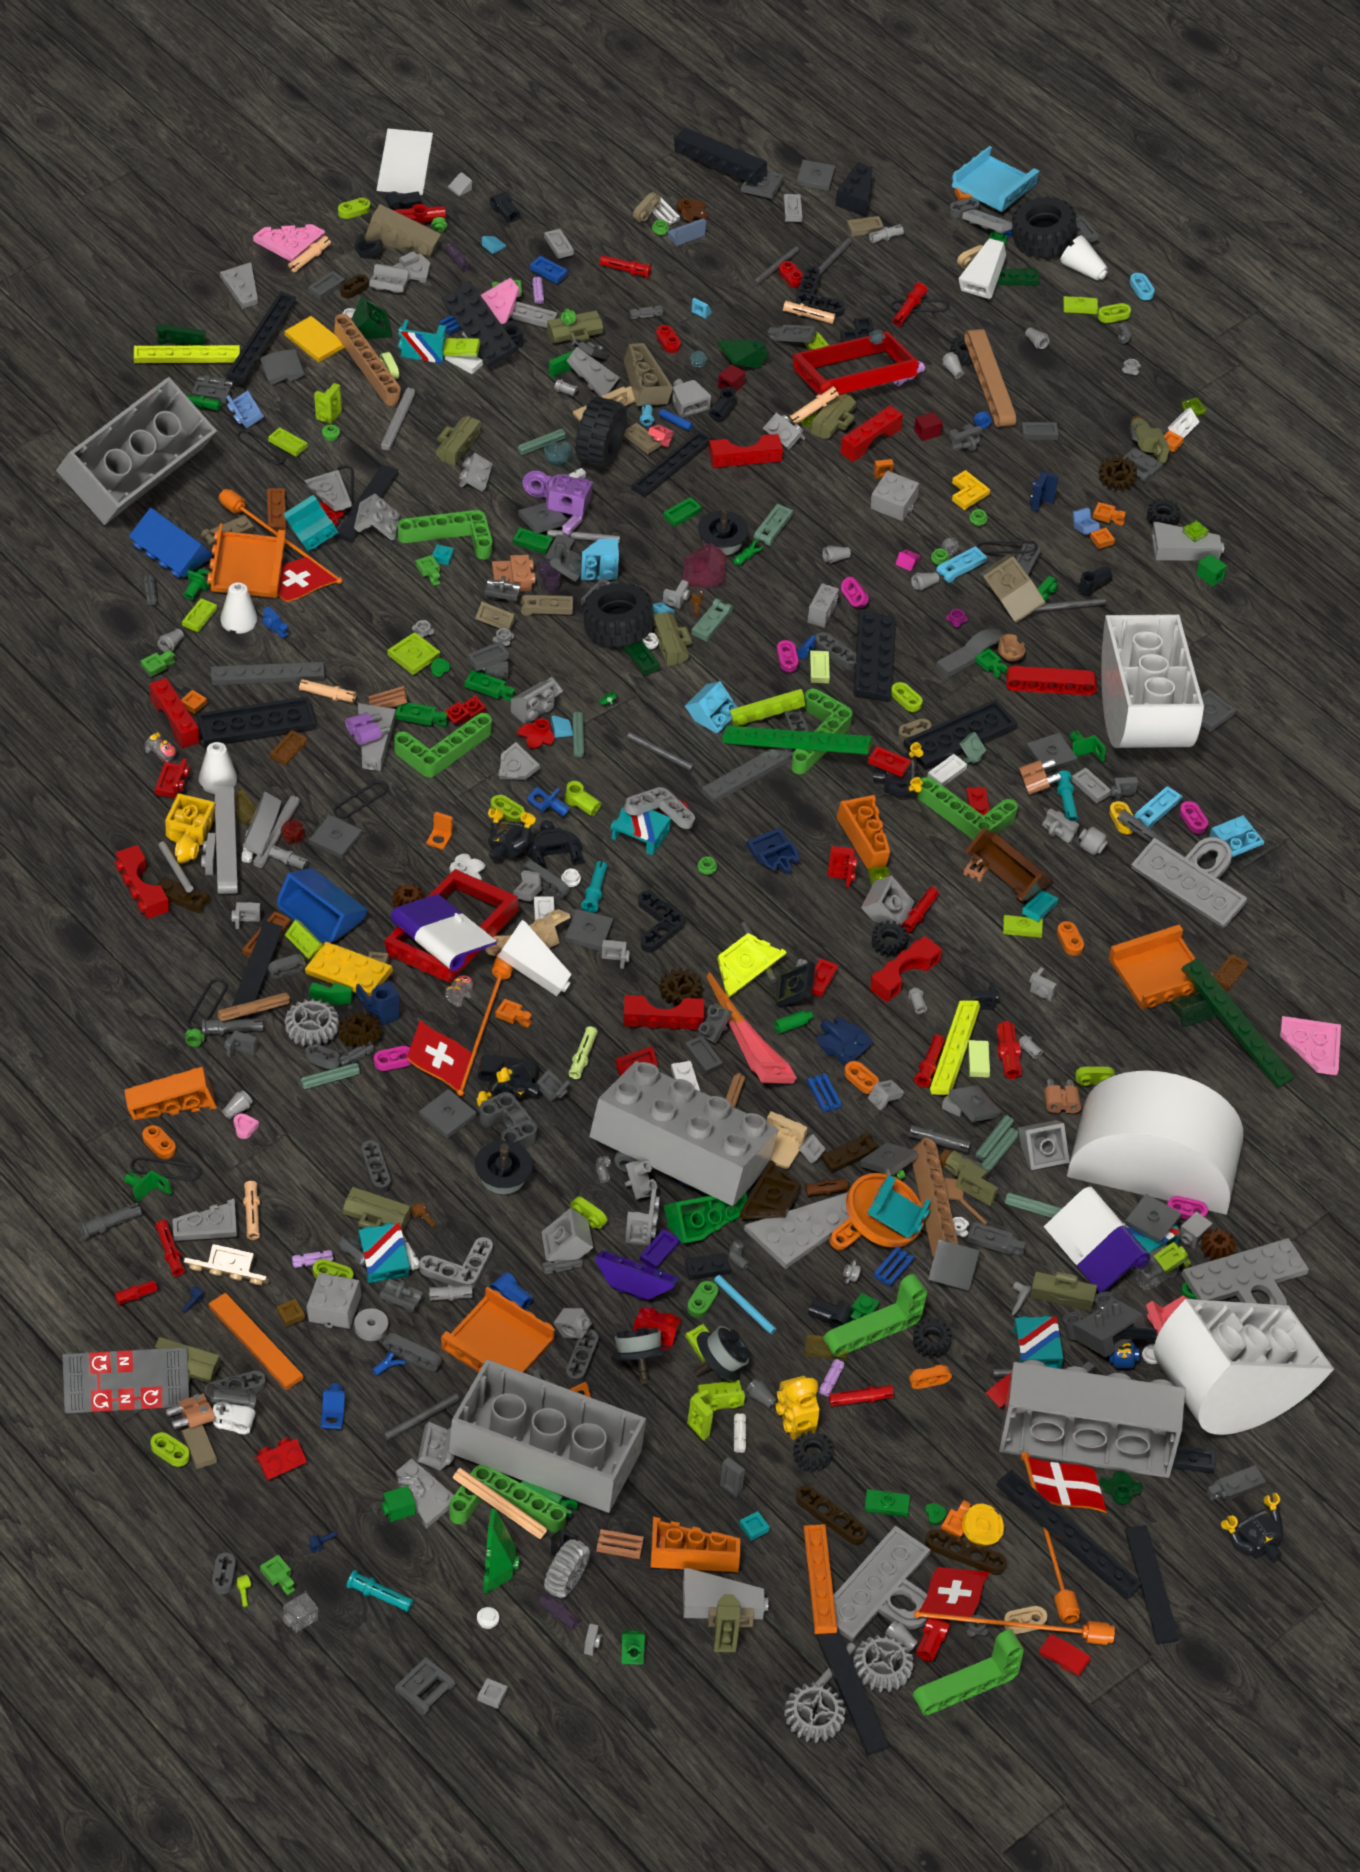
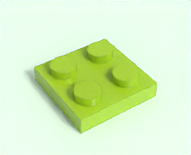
M414 632L388 649V656L414 675L432 663L434 659L439 658L440 651Z

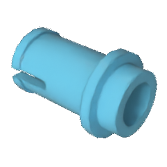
M651 405L642 406L640 422L644 426H650L654 422Z

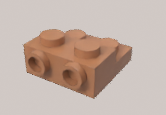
M510 555V561H492L493 580L500 581L502 576H506V582L520 584L519 592L532 591V583H535V573L531 572L533 570V559H529V555Z

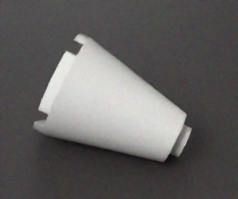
M1082 235L1078 236L1073 240L1075 244L1071 247L1068 246L1062 254L1061 263L1095 280L1104 279L1108 273V267L1085 237Z
M233 583L228 589L223 606L221 624L229 632L230 630L236 631L239 634L249 632L255 627L258 616L247 586L243 583Z
M220 742L211 743L207 747L199 774V783L206 792L215 794L214 786L234 785L235 787L237 784V774L227 748Z

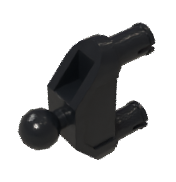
M549 820L541 823L540 832L526 849L527 856L543 868L546 867L543 856L569 852L571 862L575 865L576 858L578 864L584 860L580 851V839L569 831L555 828L553 822Z

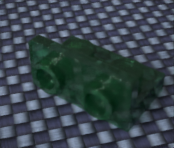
M1199 992L1170 1001L1171 1009L1180 1015L1183 1027L1217 1017L1215 1011Z

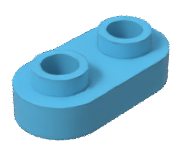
M1142 273L1132 274L1130 285L1136 295L1142 300L1152 299L1155 289L1146 275Z

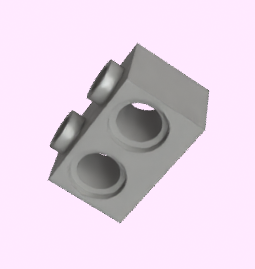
M821 584L809 606L807 623L825 628L837 605L838 588Z

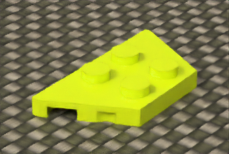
M747 933L717 957L727 997L730 998L785 956L787 952L783 949L779 950L772 947L770 943L759 940L757 937Z

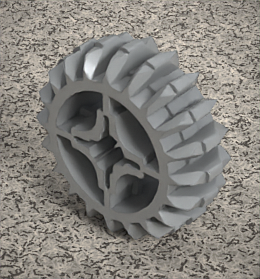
M314 998L311 1001L304 999L303 1003L297 1001L296 1006L291 1005L290 1011H287L285 1019L286 1032L289 1034L290 1039H294L296 1044L301 1042L303 1047L306 1044L309 1046L321 1045V1043L327 1045L328 1040H333L334 1035H337L339 1025L338 1014L335 1012L334 1006L330 1007L328 1002L323 1004L321 999L318 1002Z
M574 1539L564 1543L559 1552L556 1553L546 1573L547 1577L544 1584L546 1591L559 1598H564L567 1594H570L582 1577L588 1564L589 1547Z
M877 1634L874 1640L869 1636L867 1642L862 1641L860 1648L857 1647L855 1651L854 1667L859 1678L863 1679V1686L870 1684L871 1691L877 1687L880 1693L885 1688L890 1693L892 1687L898 1690L900 1684L905 1685L907 1679L911 1677V1671L914 1666L912 1662L913 1656L909 1654V1647H904L903 1641L896 1642V1637H893L891 1640L888 1639L887 1634L884 1638H880ZM872 1655L873 1660H871L870 1664H867L866 1659ZM899 1662L901 1667L895 1672L893 1669L895 1664Z
M813 1682L810 1688L803 1684L802 1689L797 1687L794 1691L795 1694L791 1693L789 1695V1701H786L785 1704L786 1710L784 1715L788 1717L786 1720L787 1725H792L791 1732L798 1731V1738L804 1735L806 1736V1742L811 1737L817 1743L819 1737H821L825 1742L828 1739V1735L833 1738L836 1733L835 1731L839 1732L841 1730V1724L845 1720L843 1716L845 1715V1708H842L844 1702L843 1700H838V1693L831 1694L832 1687L826 1690L823 1683L820 1684V1687H816V1684ZM805 1699H814L812 1702L804 1701V1703H801ZM822 1702L827 1704L829 1708L825 1707ZM815 1706H817V1714H815V1718L812 1719V1712L815 1710ZM801 1717L805 1718L808 1723L804 1722ZM818 1723H825L824 1725L815 1726Z

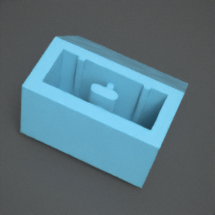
M598 539L582 552L581 580H617L619 561L618 539Z
M721 681L706 684L685 705L695 722L715 733H719L731 721L730 710L738 708Z
M1244 815L1213 827L1209 836L1224 840L1231 848L1232 857L1264 844L1263 839Z

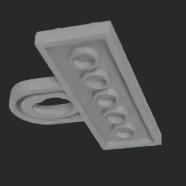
M1209 837L1199 841L1186 857H1183L1154 838L1131 864V869L1223 929L1247 902V897L1219 880V877L1229 867L1232 860L1230 846L1220 838ZM1211 850L1218 853L1216 863L1212 868L1203 869L1198 866L1197 862L1203 854H1207Z
M1287 1238L1183 1269L1181 1275L1192 1293L1195 1294L1197 1300L1220 1301L1237 1296L1241 1303L1257 1304L1251 1292L1262 1290L1269 1296V1304L1287 1305L1286 1298L1276 1283L1306 1275L1309 1268L1290 1239Z
M895 1526L833 1595L837 1629L840 1634L853 1642L878 1613L891 1622H901L909 1630L924 1626L929 1617H919L917 1619L914 1616V1612L920 1610L927 1594L909 1582L908 1579L930 1555L931 1549ZM895 1595H904L912 1600L916 1605V1609L914 1611L898 1609L892 1605L890 1600Z

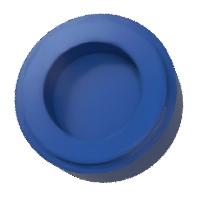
M985 411L976 414L973 418L975 426H980L982 429L988 427L992 421L989 413Z

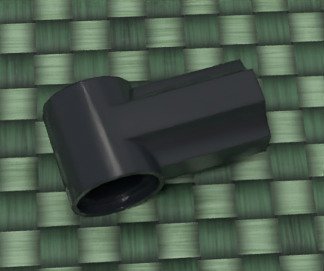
M392 191L385 197L387 205L391 210L411 208L416 204H421L419 191L405 194Z
M508 192L490 197L492 209L499 211L507 221L515 222L520 216V211L512 203Z
M725 387L721 389L720 397L709 411V416L717 422L723 420L727 413L735 408L736 391L733 388Z
M1102 566L1093 572H1083L1078 588L1079 592L1083 595H1092L1095 588L1112 580L1113 574L1111 569L1107 566Z
M815 1297L808 1314L828 1322L830 1327L834 1329L849 1323L853 1309L844 1303L835 1305Z

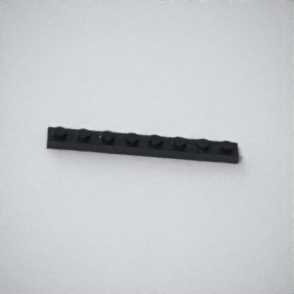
M283 292L278 294L227 372L226 379L240 384L244 383L296 303V296Z
M1012 1469L998 1480L996 1486L1126 1599L1141 1587L1142 1582Z

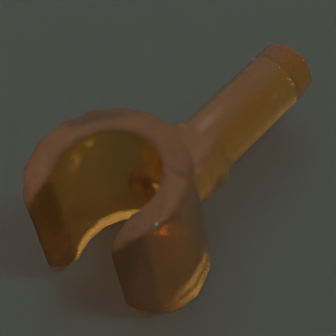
M692 591L691 602L694 604V614L699 615L702 592L700 591L699 595H695Z
M422 1203L412 1206L411 1212L415 1218L422 1216L432 1228L436 1226V1223L426 1213L425 1206Z

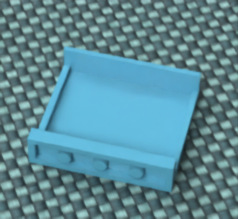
M989 146L982 150L979 155L973 157L967 164H964L958 171L954 172L952 187L955 189L957 187L961 192L969 193L973 198L1002 212L1037 185L1039 170L1034 168L1026 174L991 157L992 147Z

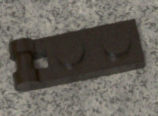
M162 877L156 885H161L168 901L196 913H200L204 908V904H207L211 899L210 895L205 891L199 892L193 889L191 892H186L182 884L166 877Z
M865 1132L859 1138L823 1153L821 1160L829 1171L834 1173L860 1161L880 1146L877 1142H873V1137L869 1132Z

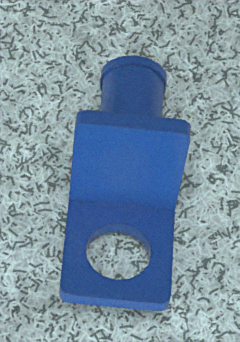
M536 787L526 799L542 813L551 807L564 817L570 810V807L557 798L560 788H557L551 796H548ZM534 796H542L544 802L537 803L534 800Z
M338 1383L331 1384L329 1390H323L321 1428H342L345 1392L342 1391L343 1388ZM336 1418L338 1421L336 1423H329L326 1419Z

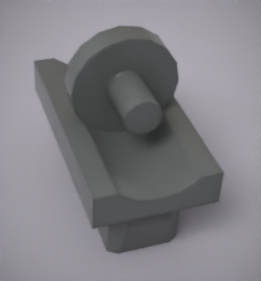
M970 423L963 427V432H959L956 429L949 432V439L952 442L951 449L953 451L961 448H968L969 451L976 450V444L980 442L982 428L980 426L974 427Z
M502 576L500 581L488 579L484 596H488V600L493 602L498 601V598L505 599L507 604L513 605L517 601L520 584L506 582V576Z
M714 1003V1005H710L707 1011L708 1017L706 1021L700 1024L698 1035L716 1044L722 1031H727L728 1029L726 1024L732 1011Z
M388 1279L384 1289L380 1292V1298L384 1299L387 1304H397L410 1313L415 1310L423 1297V1292L407 1286V1282L404 1280L399 1283Z

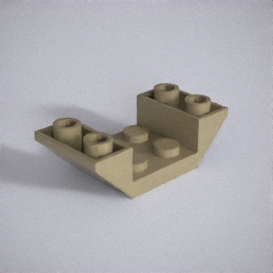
M1011 554L1006 555L979 573L986 585L993 590L1002 602L1006 612L1015 623L1046 604L1032 580Z

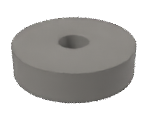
M378 1309L362 1310L355 1317V1332L363 1340L377 1341L383 1338L388 1331V1318Z

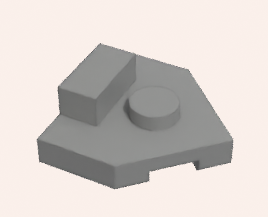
M413 251L400 257L399 263L394 265V267L408 269V281L413 279L426 283L430 262L421 253L416 254Z
M515 742L501 753L499 779H527L540 769V765Z

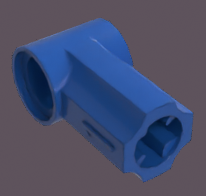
M508 1272L502 1274L490 1285V1289L500 1292L503 1297L509 1301L516 1302L524 1310L533 1301V1297L518 1286L516 1279Z

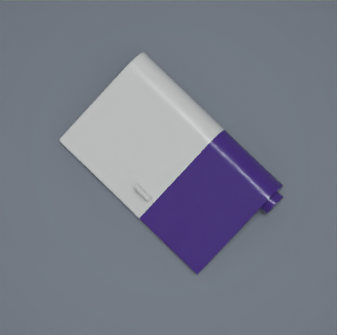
M439 894L399 906L391 913V921L452 971L462 967L467 954L497 944L494 938Z
M1087 1187L1080 1191L1044 1226L1092 1284L1097 1285L1096 1289L1099 1293L1105 1292L1131 1267L1136 1269L1144 1268L1149 1263L1150 1254L1092 1187Z

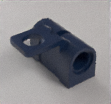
M390 981L373 988L372 996H368L360 984L356 985L358 1000L367 1012H370L372 1016L376 1015L377 1019H380L381 1026L399 1020V993Z

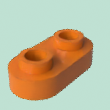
M1061 922L1057 928V936L1065 952L1072 956L1080 955L1083 952L1084 941L1077 927L1071 922Z
M851 1061L846 1064L844 1071L846 1079L863 1093L870 1094L875 1084L879 1082L878 1077L860 1062Z
M151 1125L143 1130V1142L158 1158L170 1159L175 1155L174 1141L160 1127Z
M850 1218L836 1228L829 1238L831 1246L836 1250H845L862 1236L857 1229L856 1231L851 1230V1227L855 1228Z
M936 1365L932 1368L914 1370L909 1376V1381L912 1388L922 1389L944 1384L951 1379L952 1375L949 1367Z

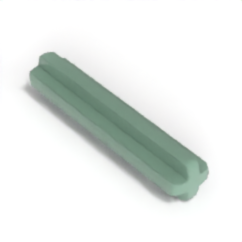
M559 429L518 445V452L524 455L565 439L566 433L563 429Z
M582 712L573 713V745L576 758L584 756Z
M357 1063L302 1077L301 1084L304 1089L358 1075L360 1069Z
M1008 1115L1003 1117L977 1150L975 1156L980 1161L986 1159L1013 1125L1014 1119Z
M1010 1128L982 1162L981 1167L990 1173L1018 1138L1019 1132L1014 1128Z
M1007 1193L1005 1198V1204L1050 1218H1053L1063 1209L1013 1193Z

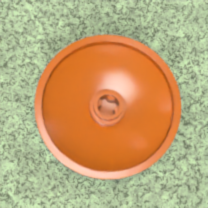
M870 1173L861 1176L850 1187L846 1196L847 1213L855 1228L870 1241L885 1247H902L915 1240L922 1228L918 1234L913 1233L908 1239L867 1214L880 1185L888 1175ZM895 1178L896 1180L891 1189L921 1207V1202L913 1190L904 1182Z

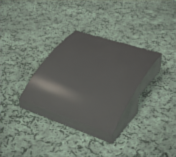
M295 349L274 352L260 358L270 385L286 378L291 382L305 375Z
M939 1239L928 1280L969 1291L980 1251Z

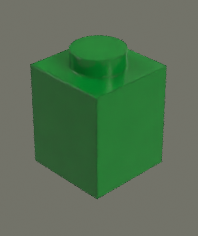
M1210 554L1198 562L1196 575L1213 587L1224 579L1227 565Z
M408 1486L383 1493L381 1509L384 1515H388L390 1522L415 1515V1501Z

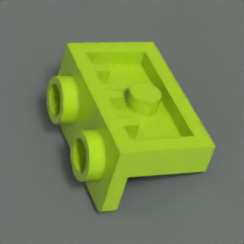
M333 383L325 393L319 391L314 393L316 419L332 424L342 412L340 385Z
M739 1380L697 1386V1392L701 1393L706 1389L710 1392L708 1404L713 1411L744 1406L745 1393L741 1389Z
M707 1389L701 1393L697 1392L691 1397L687 1421L689 1426L702 1440L710 1437L713 1410L708 1404L710 1392Z

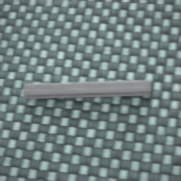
M406 388L381 443L382 450H390L414 398L415 390L413 388Z
M290 796L270 832L262 853L256 855L253 860L255 867L262 868L266 863L271 848L278 842L300 803L298 797Z

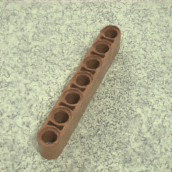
M346 314L337 315L334 326V333L384 403L388 406L398 405L401 390L399 384L351 318Z
M985 330L965 331V343L996 427L1015 425L1016 414Z
M923 1138L912 1149L917 1151L918 1158L912 1161L921 1205H923L927 1198L931 1200L928 1206L930 1212L925 1218L931 1252L934 1257L939 1239L958 1244L937 1146L931 1139Z

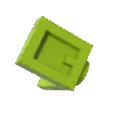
M1175 1242L1154 1255V1259L1166 1274L1179 1265L1186 1269L1191 1264L1182 1246L1178 1248Z

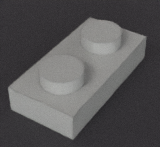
M784 194L785 222H802L800 194Z
M561 229L544 233L545 240L558 259L574 255V249Z
M1087 768L1072 776L1071 781L1096 804L1111 795V789Z
M208 833L207 841L203 842V852H206V855H202L201 866L205 867V875H213L216 833Z

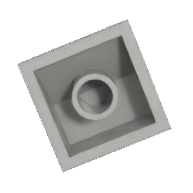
M891 875L874 881L861 908L872 921L877 923L883 921L884 924H886L887 920L891 924L893 921H896V925L906 920L914 901Z
M1054 1120L1018 1127L1021 1148L1030 1170L1070 1163L1063 1122Z
M572 1208L541 1232L547 1261L578 1260L593 1248L588 1219Z

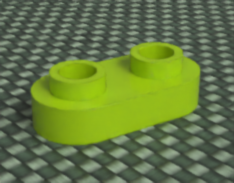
M365 198L344 202L338 206V215L344 219L367 214L370 211V201Z
M1124 303L1101 307L1098 311V319L1103 323L1126 320L1130 317L1131 307Z
M903 682L895 683L892 686L891 696L906 710L916 712L921 709L922 697L910 686Z
M496 795L491 799V808L502 810V818L507 821L522 822L520 817L525 810L521 805L504 795Z
M1081 1067L1075 1072L1076 1082L1083 1086L1098 1085L1102 1081L1115 1076V1071L1111 1067Z
M578 1196L570 1203L573 1210L588 1219L589 1225L592 1228L601 1229L607 1223L605 1214L584 1198Z
M320 1259L313 1265V1275L316 1279L319 1273L353 1279L351 1268L339 1263Z
M163 1432L157 1433L151 1438V1450L153 1453L176 1467H181L188 1463L189 1449L187 1446Z

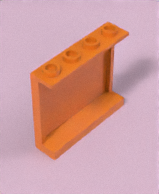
M220 523L219 531L215 530L214 541L217 544H213L212 555L215 556L210 561L212 573H208V583L211 584V591L228 593L230 585L233 583H243L247 586L251 596L277 598L286 531L278 530L277 537L222 531L223 524Z
M1180 924L1111 946L1109 961L1141 1010L1152 1008L1158 1004L1170 1002L1176 998L1188 996L1198 991L1181 970L1184 965L1195 960V957L1181 938L1183 929Z
M487 1287L485 1289V1297L450 1334L446 1331L441 1336V1349L477 1372L481 1370L487 1359L526 1373L554 1342L555 1329L549 1323H544L538 1319L532 1312H527L519 1307L516 1302L509 1301L503 1297L500 1292Z

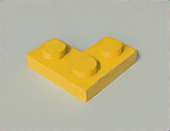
M966 470L953 477L952 483L961 491L952 496V501L963 510L990 495V489Z

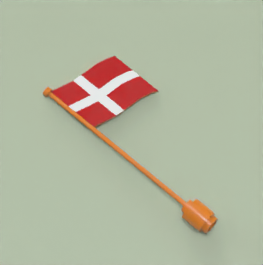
M1028 1452L1020 1455L1021 1459L1025 1462L1031 1487L1051 1504L1061 1507L1088 1508L1107 1513L1095 1469L1078 1464L1055 1463L1030 1458ZM1043 1527L1061 1590L1054 1597L1058 1616L1063 1623L1072 1624L1080 1618L1077 1598L1073 1591L1064 1588L1049 1531Z

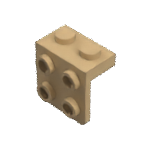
M771 1111L767 1117V1123L779 1130L770 1160L783 1169H789L800 1152L799 1146L806 1139L807 1127Z

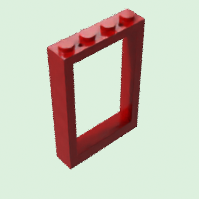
M888 331L793 354L794 371L817 395H822L832 386L836 390L830 395L838 392L840 395L917 376V369L919 368L918 360ZM883 351L896 362L895 364L825 380L815 369Z
M454 869L427 896L439 894L446 899L457 889L498 907L479 926L492 938L519 911L518 896L457 869ZM399 927L384 940L386 953H389L391 958H396L407 965L416 967L422 972H427L448 983L481 951L467 954L462 967L452 971L433 955L404 943L409 935Z

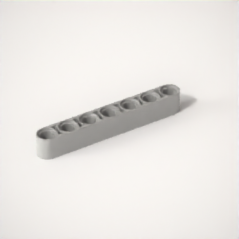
M234 785L214 786L218 894H238Z

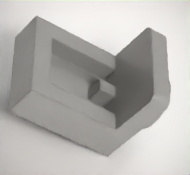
M682 580L676 591L665 589L663 603L680 609L684 600L687 601L690 596V590H688L689 582Z
M523 870L521 872L522 883L513 891V894L523 901H532L542 890L540 873Z
M236 902V910H232V922H235V929H240V921L260 922V903Z
M603 940L602 958L621 960L620 969H624L625 962H629L630 950H626L627 942Z
M1040 967L1038 972H1034L1030 978V992L1051 1001L1055 996L1057 984L1044 978V968Z

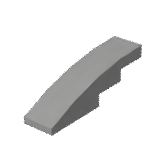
M267 792L263 793L250 821L251 825L246 833L247 837L242 845L243 847L257 855L262 853L276 820L281 800Z

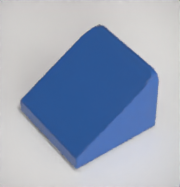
M815 635L809 637L796 650L798 657L804 660L808 658L810 651H813L815 648Z

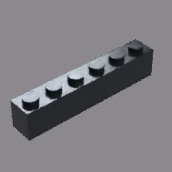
M685 128L674 137L675 152L756 185L767 175V161L698 132Z

